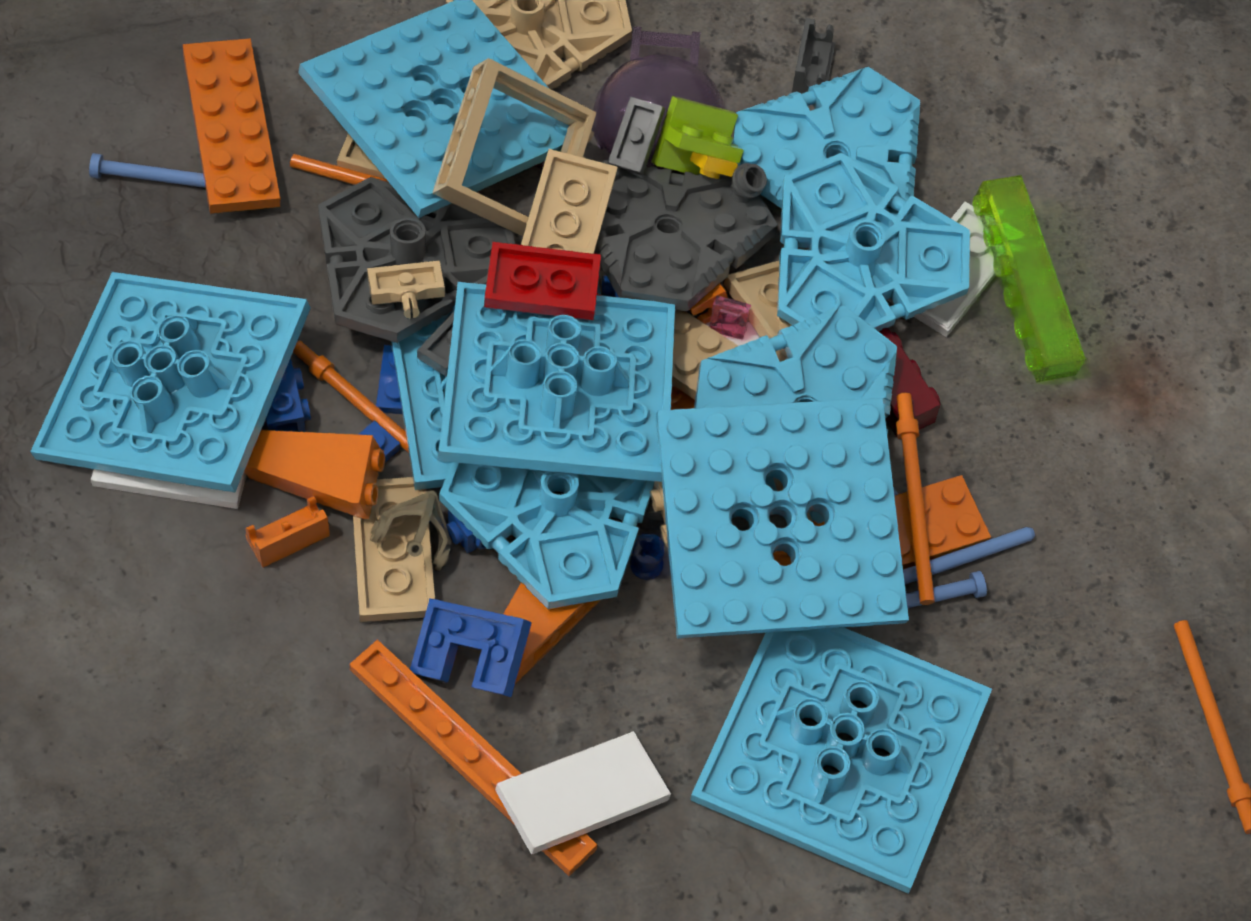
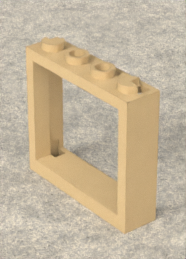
M488 58L472 69L433 194L524 236L529 217L462 186L493 88L569 125L561 152L585 158L583 155L586 146L594 135L591 129L597 112Z

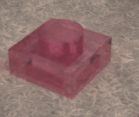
M717 295L713 303L709 327L720 334L743 340L747 332L751 304Z

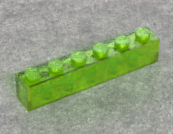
M1022 175L982 181L976 195L973 197V209L976 216L981 218L984 227V242L987 247L991 248L993 253V267L996 276L1001 277L1004 286L1005 304L1008 308L1012 309L1015 318L1014 329L1018 339H1022L1025 347L1027 368L1033 371L1036 383L1075 376L1086 358Z

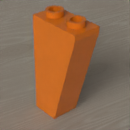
M261 430L244 472L249 479L305 499L315 496L319 504L362 519H369L371 508L376 505L378 500V486L376 482L378 472H382L384 469L385 454L373 435Z
M520 583L504 612V615L532 622L515 684L601 600L547 609L526 588L525 584Z

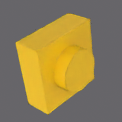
M692 152L690 161L701 168V174L714 179H719L721 174L732 177L734 170L738 166L736 162Z

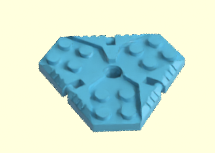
M870 67L859 69L842 77L833 78L831 81L822 82L820 85L810 86L808 92L801 94L796 91L788 96H781L776 100L767 101L765 104L761 103L736 112L738 117L734 126L733 144L744 150L740 163L737 164L738 166L744 163L756 164L764 170L767 182L761 195L782 208L784 175L839 153L845 154L898 186L897 195L906 201L911 195L914 196L916 169L912 164L915 163L917 157L920 100ZM813 104L815 109L810 111L808 106ZM889 207L887 210L895 216L898 214V212L892 209L891 207Z
M843 153L784 175L780 242L784 244V248H781L779 255L777 316L794 325L845 305L874 329L881 331L883 328L893 326L898 318L903 317L907 320L916 314H921L928 309L931 310L938 305L964 296L969 289L970 230L913 195L907 201L897 195L898 186ZM889 207H891L892 209L896 210L898 214L895 216L887 210ZM798 247L809 248V250H801ZM891 298L894 305L889 306L886 300Z
M843 305L781 329L778 335L772 338H768L766 335L702 360L699 365L694 408L883 398L885 418L890 415L897 346ZM784 349L788 359L780 362L776 351ZM767 478L765 480L766 485L771 487L773 491H777L774 479ZM809 512L812 521L818 524L824 522L821 514Z
M451 462L439 493V501L459 521H462L464 526L471 530L473 535L480 539L487 549L494 548L499 553L498 560L504 566H507L508 570L513 575H516L517 579L522 584H525L526 588L547 609L617 597L638 536L639 528L637 524L643 522L651 498L650 491L654 488V481ZM559 491V492H563V493H565V494H563V495H557V494H554V493H552V492ZM611 517L617 518V519H620V520H623V521H622V523H621V522H618V521H615V520H611ZM512 534L516 539L509 543L506 538Z

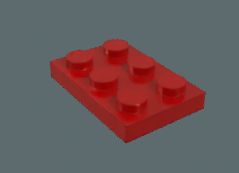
M492 242L484 307L553 316L568 315L578 319L594 320L601 255Z

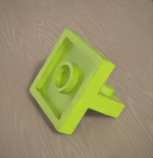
M672 96L651 162L659 167L684 173L691 172L694 175L701 174V168L690 161L692 152L740 163L744 150L733 144L734 138L731 137L738 114L726 109Z

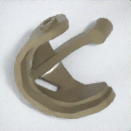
M430 490L415 498L393 505L386 510L379 520L375 521L371 530L370 541L374 543L378 539L382 541L393 519L403 515L421 516L415 537L407 543L406 550L411 556L421 555L423 551L421 542L429 521H431L435 525L439 536L438 548L432 564H434L433 569L439 572L449 559L451 540L437 493Z

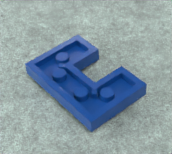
M430 598L410 670L415 675L448 682L458 645L481 650L472 688L512 697L532 622L522 618Z

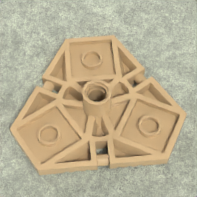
M445 0L446 4H447V3H450V2H452V1H454V0ZM472 0L549 89L557 88L562 82L569 80L571 73L574 71H583L588 65L597 62V59L603 58L607 53H611L632 39V28L626 0Z

